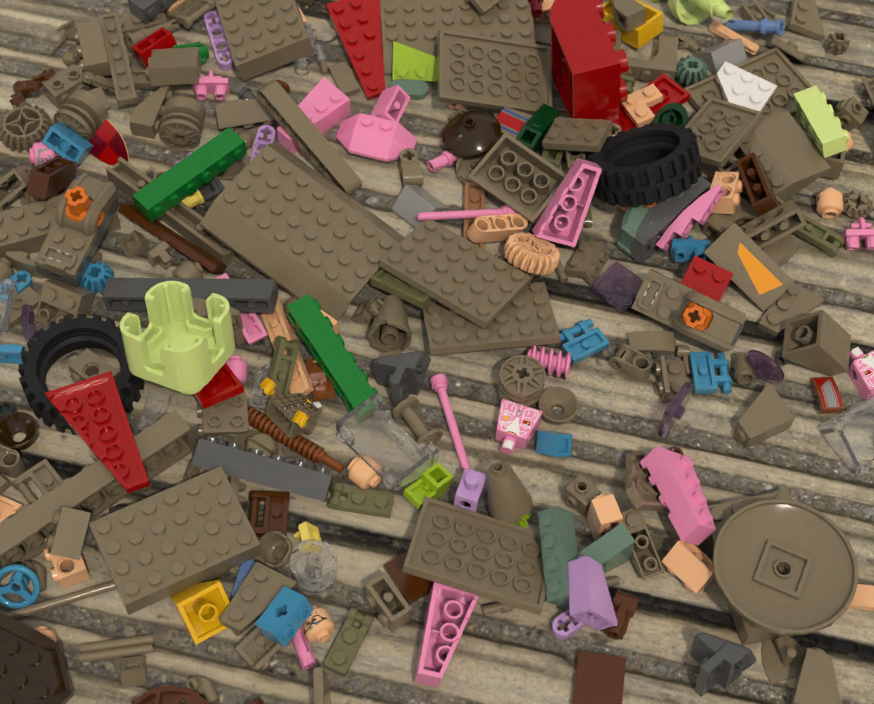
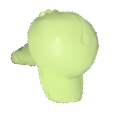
M668 0V7L672 15L687 25L703 22L710 15L726 20L733 16V11L724 0Z

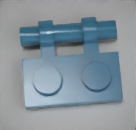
M591 319L581 320L574 327L559 331L560 342H566L562 344L561 350L565 355L567 352H570L572 365L609 347L610 342L598 327L593 330L589 329L594 326ZM579 333L582 334L581 336H579V337H577V338H574V337H573V336H575V335H577V334H579Z
M711 352L689 353L694 394L716 393L717 386L722 387L724 394L731 393L732 378L728 374L729 361L726 359L725 353H718L716 355L717 359H712ZM714 369L719 370L720 376H715Z

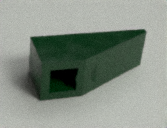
M543 103L524 124L516 140L537 154L542 146L543 139L555 118L561 114V111Z

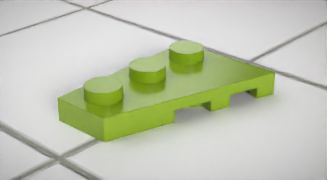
M393 41L392 80L409 79L438 82V57Z

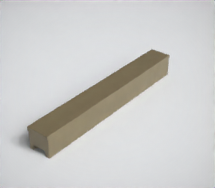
M122 157L118 158V163L112 168L109 166L106 168L108 181L113 182L114 186L132 199L133 194L153 181ZM182 201L177 206L170 208L159 218L191 243L212 255L226 266L239 256L202 228L200 222L203 217Z

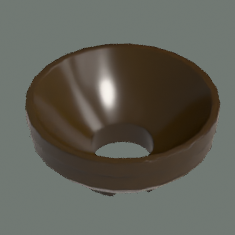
M13 412L0 420L1 445L21 451L30 447L37 439L38 426L31 415L25 412ZM22 432L26 434L25 439L21 442L13 440L14 435Z

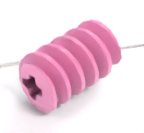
M536 345L529 349L527 356L538 360L544 367V370L548 369L549 376L556 371L557 378H560L564 373L565 380H567L572 360L570 352H567L565 357H562V350H559L554 355L553 348H550L548 353H545V346H542L539 351H537Z

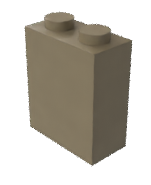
M199 47L153 49L151 57H148L149 67H146L147 79L151 80L152 86L199 84L202 66Z

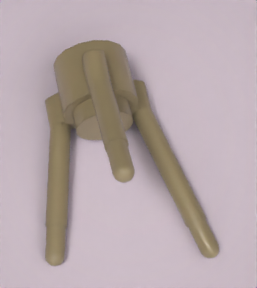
M70 19L67 23L57 28V31L65 29V35L49 51L50 55L67 39H75L74 32L77 31L76 23H79V21ZM77 43L74 53L75 58L78 57L77 46H79L80 43Z

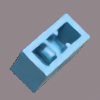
M62 122L52 125L42 140L43 144L63 158L76 162V165L85 161L94 146Z
M284 586L255 625L264 637L285 648L289 641L294 638L305 620L309 618L314 608L305 596Z

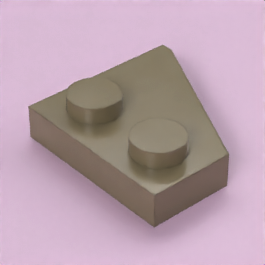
M759 2L742 4L740 8L746 20L761 21L764 18H768L769 20L778 21L775 18L776 14L771 10H767ZM785 21V30H787L788 22Z

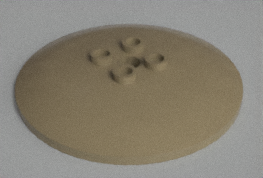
M783 499L762 500L749 504L738 510L725 522L714 545L713 569L716 582L724 598L744 619L767 631L785 635H803L817 632L838 620L854 598L858 584V566L854 550L845 534L830 518L808 505ZM777 566H785L789 574H780L777 571Z

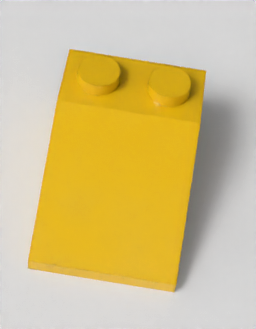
M636 0L646 9L645 24L626 32L615 23L610 1L603 4L604 18L602 20L605 23L612 22L615 30H621V40L626 44L640 49L663 32V12Z

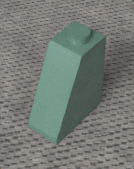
M621 523L580 551L578 557L590 556L602 565L605 574L630 560L635 540L625 525Z

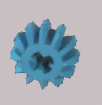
M99 260L95 264L90 262L79 286L95 292L94 297L97 293L103 295L107 279L114 278V271L107 262L103 264Z

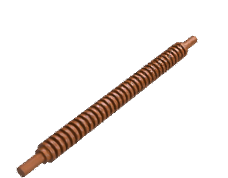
M247 405L249 426L261 433L270 435L275 441L292 449L304 458L312 460L315 464L317 462L319 464L324 463L339 473L344 470L345 465L328 456L323 447L302 435L289 439L264 413Z

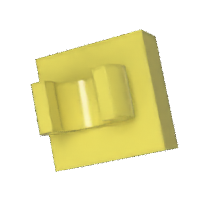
M306 521L298 525L299 531L293 537L298 540L301 539L302 542L296 546V549L301 551L311 549L316 552L323 548L317 526Z

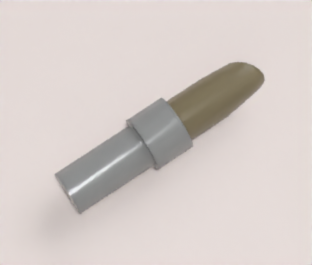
M316 44L314 45L316 60L322 73L325 74L328 71L327 60L321 45Z

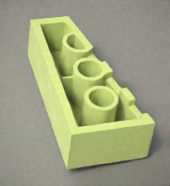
M813 86L794 93L798 123L800 125L803 124V130L808 132L811 141H814L816 148L822 156L826 158L846 151L847 141H849L846 129L842 130L840 119L838 116H834L831 104H827L824 92H820L817 86Z

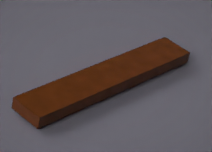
M123 204L118 210L120 213L194 261H197L203 267L213 273H224L227 267L224 263L156 219L150 222L134 205Z

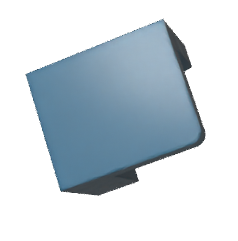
M538 431L536 453L553 457H570L573 434L558 431Z

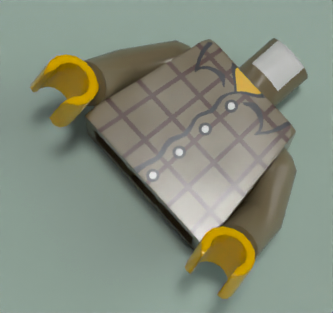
M266 377L260 384V387L264 389V393L270 398L265 415L289 439H293L303 433L306 435L312 434L318 424V415L322 413L321 403L318 401L311 402L302 393L282 394L275 388L276 384Z

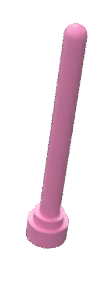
M505 204L500 209L418 213L417 218L420 221L466 219L487 215L514 214L516 211Z
M445 374L434 375L429 380L431 388L439 395L461 469L463 471L465 468L470 469L446 392L449 384Z

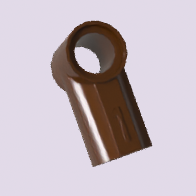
M617 590L612 602L617 625L604 629L603 633L607 637L614 640L623 639L630 618H633L640 598Z

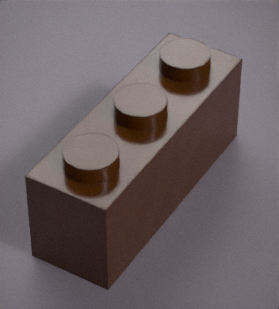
M752 152L735 161L752 206L759 216L779 206L764 166L756 154Z
M56 156L31 169L26 193L33 195L37 200H46L67 188L72 183L76 162Z

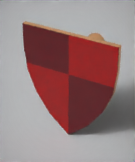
M106 118L89 140L94 145L90 153L109 165L118 163L119 157H122L129 163V153L121 133Z

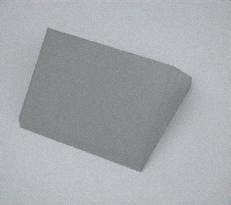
M726 39L696 53L697 58L703 59V62L707 64V69L712 75L717 74L725 61L737 65L748 60L742 39Z
M406 184L391 211L416 229L423 222L418 220V213L449 211V208L421 186Z

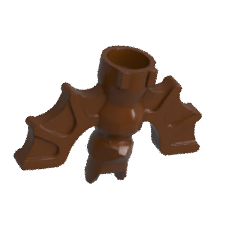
M50 68L47 71L43 70L37 76L34 75L31 80L16 81L13 86L15 94H12V99L9 100L11 105H16L17 107L25 100V95L37 94L43 87L42 82L48 80L55 74V71Z

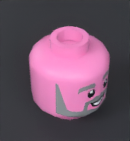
M35 142L32 144V148H29L30 162L35 167L56 156H60L42 142Z

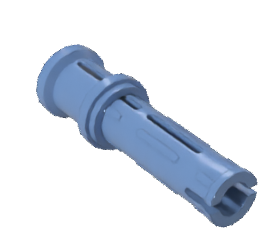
M764 18L761 21L729 19L726 27L733 31L758 32L762 35L777 34V36H782L785 30L784 19L775 21Z

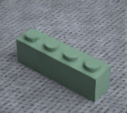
M554 506L538 512L547 602L565 608L569 607L568 562L576 560L578 553L573 512L559 506Z

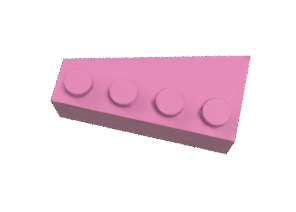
M325 77L298 105L322 134L351 115L350 99ZM279 125L277 128L278 143L294 154L301 148L283 127Z
M580 158L575 160L533 227L532 232L536 237L572 247L576 246L602 168L597 163Z
M656 446L640 461L643 469H648L651 475L648 477L651 485H656L661 493L658 497L661 504L670 510L671 513L668 514V517L680 540L698 546L716 531V527L706 503V497L702 492L700 480L693 467V461L686 455Z
M434 582L428 599L414 683L438 687L479 596Z

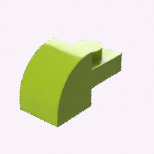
M437 462L424 471L419 480L406 488L403 496L420 510L425 496L438 500L449 488L454 476Z

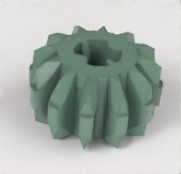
M689 55L686 58L681 57L676 66L675 78L679 79V84L685 83L686 87L695 84L707 77V64L703 62V59H697V56L694 58Z

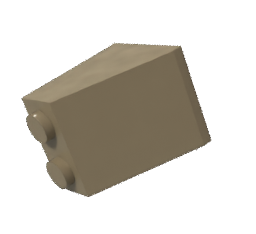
M824 310L786 320L782 357L829 377L845 373L849 369L851 335Z

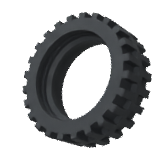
M657 123L656 125L645 124L643 127H632L628 131H620L616 136H610L606 139L600 152H590L591 155L588 156V161L597 163L602 168L595 188L596 197L603 203L608 202L611 206L618 204L620 207L625 208L627 205H632L633 207H639L642 204H647V206L653 205V202H664L671 196L676 197L680 195L681 191L690 189L691 184H696L703 170L695 133L690 128H685L681 124L676 126L675 123H669L668 125H663V123Z
M78 314V318L71 319L70 315L63 317L64 321L58 324L54 320L49 323L50 328L45 331L41 328L36 332L38 338L35 341L30 339L27 343L28 352L23 351L21 354L23 364H19L18 370L21 375L19 380L29 406L33 409L38 419L42 418L44 424L49 428L54 424L58 432L64 433L66 429H69L72 435H78L46 398L45 392H48L45 385V377L51 366L59 358L72 351L95 348L107 351L117 357L120 363V373L115 380V384L124 410L128 414L134 410L132 403L134 401L138 403L141 399L139 390H144V379L133 375L129 370L120 325L116 327L114 320L107 318L106 321H103L101 316L93 314V318H86L85 314Z

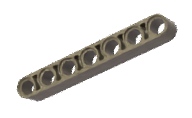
M272 80L257 91V97L327 180L349 196L362 186L358 175L277 81Z

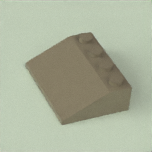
M789 111L760 121L739 147L745 156L752 152L756 154L764 166L774 194L784 202L831 170L829 164Z
M505 132L468 175V178L528 221L534 223L540 218L567 174Z

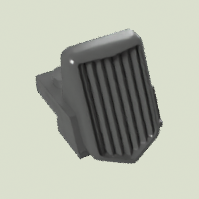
M413 351L375 359L373 367L376 383L391 388V400H393L394 408L401 401L408 398L410 394L419 395L425 380V373L431 362V358L423 351Z
M704 632L698 633L694 637L690 652L692 658L700 664V671L696 676L697 682L694 691L702 697L717 683L726 689L741 676L742 671L756 662V657L751 649Z

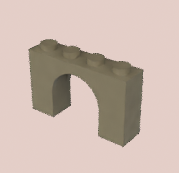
M615 30L616 45L613 46L615 51L621 49V30ZM660 35L656 56L650 60L635 61L627 57L629 71L624 75L633 76L635 80L652 82L664 73L674 81L679 37Z
M740 196V205L736 206L734 214L714 213L705 222L702 233L714 242L733 223L740 227L759 217V214L747 199ZM788 234L764 247L762 250L781 268L796 254L801 241L793 234Z

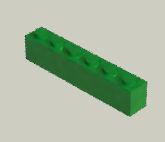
M228 127L133 194L135 207L150 222L160 218L166 211L173 206H177L184 198L195 193L198 188L205 183H209L219 173L226 171L230 165L237 160H241L247 154L245 141Z
M307 294L287 305L286 316L355 421L378 408L380 404L378 391L370 386L368 376L364 370H360L356 365L355 356L344 347L345 343L341 335H336L332 329L333 324L329 317H325L321 312V306L317 299H313L310 294Z

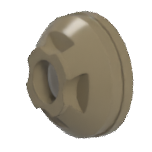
M556 386L546 389L540 395L538 408L540 411H543L542 417L546 421L562 425L574 419L578 412L579 402L571 390ZM553 407H560L564 413L556 416L552 414L551 409Z

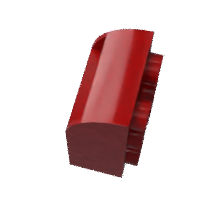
M555 0L551 6L552 77L569 118L617 120L620 115V102L627 101L628 99L627 87L624 79L621 77V74L628 73L629 71L628 59L624 49L615 51L613 47L616 45L615 29L612 22H602V18H604L602 0Z

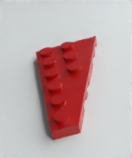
M338 0L326 4V10L366 100L379 98L381 92L385 90L380 0Z
M111 371L45 392L46 398L127 493L150 486Z

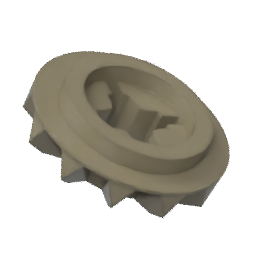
M853 190L849 194L845 193L843 196V212L846 215L857 219L858 217L866 218L871 214L874 207L872 206L873 201L869 200L868 195L864 196L861 194V191L855 193ZM856 201H859V206H858V208H856V205H855V202H856Z

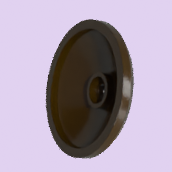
M477 110L466 111L456 115L445 125L442 132L443 144L447 151L461 158L479 157L488 153L501 138V125L497 118L490 113Z

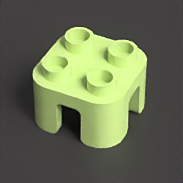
M179 281L158 283L150 288L145 295L149 318L147 329L142 333L139 316L130 312L126 313L120 321V331L128 367L133 375L146 381L179 391L182 394H195L207 385L235 351L236 345L230 305L225 297L212 293L206 299L208 319L194 312L191 290L187 284Z

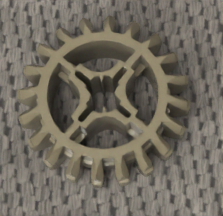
M30 103L27 106L21 104L17 108L13 106L12 110L6 109V114H1L0 141L6 148H10L12 152L17 150L21 153L23 150H26L29 153V148H32V144L42 142L52 126L50 116L43 108L40 109L37 105L32 107Z

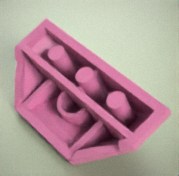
M363 113L342 121L336 134V139L348 153L385 162L400 159V153L403 149H415L417 138L399 122Z

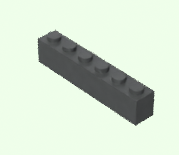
M207 435L205 439L199 438L191 464L193 466L207 470L221 466L225 475L322 502L327 501L334 476L329 474V469L316 466L315 470L307 468L308 463L294 460L293 464L284 462L286 457L272 454V457L269 458L262 456L264 451L250 448L249 452L241 450L242 445L228 442L226 446L219 444L218 438Z

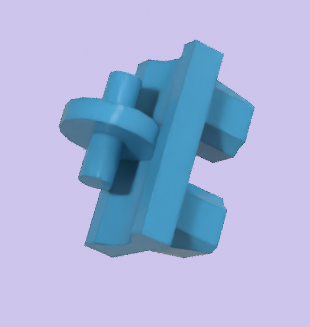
M688 236V239L672 238L670 259H675L676 262H684L685 260H693L694 256L706 260L708 256L704 251L710 246V240L693 239V236Z

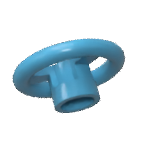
M11 564L1 568L0 580L9 572L15 571V573L12 574L7 585L0 587V603L12 609H20L32 605L39 597L41 590L40 581L36 573L20 564ZM29 578L33 583L32 594L28 590H26L29 584ZM12 592L13 594H19L25 600L14 602L5 598L3 594Z

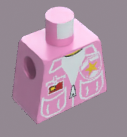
M856 347L850 351V358L853 362L848 370V375L865 401L874 396V350L865 355L859 347Z
M502 399L495 437L497 441L502 442L500 450L505 454L511 455L515 447L525 449L540 425L543 411Z

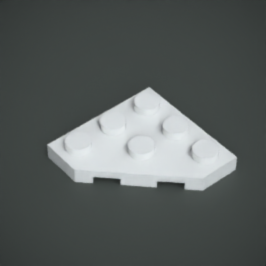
M726 61L717 72L715 78L717 84H720L725 101L760 112L764 109L777 88V85Z

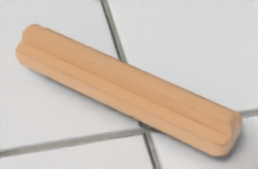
M712 21L709 30L725 40L742 39L746 52L752 55L758 53L760 48L758 44L717 21Z

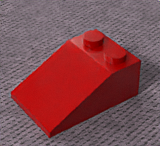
M694 256L681 283L721 302L730 286L733 273Z

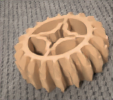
M519 232L510 235L504 246V257L508 259L509 263L514 264V267L520 268L521 271L524 270L534 275H545L554 272L560 260L559 249L554 244L550 243L549 240L538 238L529 232Z

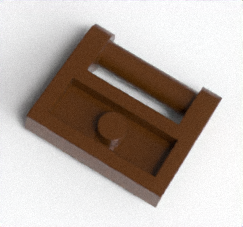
M250 491L248 497L250 501L248 521L256 537H261L270 531H279L287 536L290 492ZM266 501L263 527H257L259 503Z

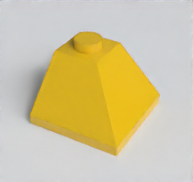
M220 580L198 583L170 596L195 645L227 628L220 624L219 621L230 604Z

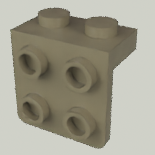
M243 392L205 409L200 404H197V418L202 419V424H198V437L205 439L206 435L212 437L219 434L247 433L249 431L247 395Z

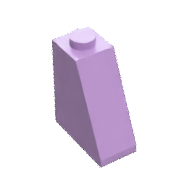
M580 556L576 560L568 562L570 616L596 631L616 626L617 618L602 565L590 556Z

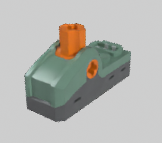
M701 176L698 177L696 184L690 185V189L687 191L683 190L680 192V195L676 197L671 196L664 202L657 201L653 202V205L648 206L647 204H642L639 207H633L632 205H627L626 208L620 207L625 211L617 246L638 263L643 264L660 248L656 244L667 228L688 206L710 190L711 183Z

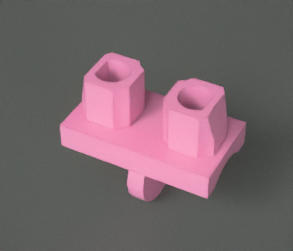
M209 70V76H202L199 84H193L194 93L198 101H205L207 94H214L217 101H225L226 95L230 94L228 78L214 76V70Z
M858 217L856 223H850V229H846L845 233L841 234L845 239L847 251L858 250L860 248L859 241L865 240L866 250H874V229H871V223H865L864 217Z

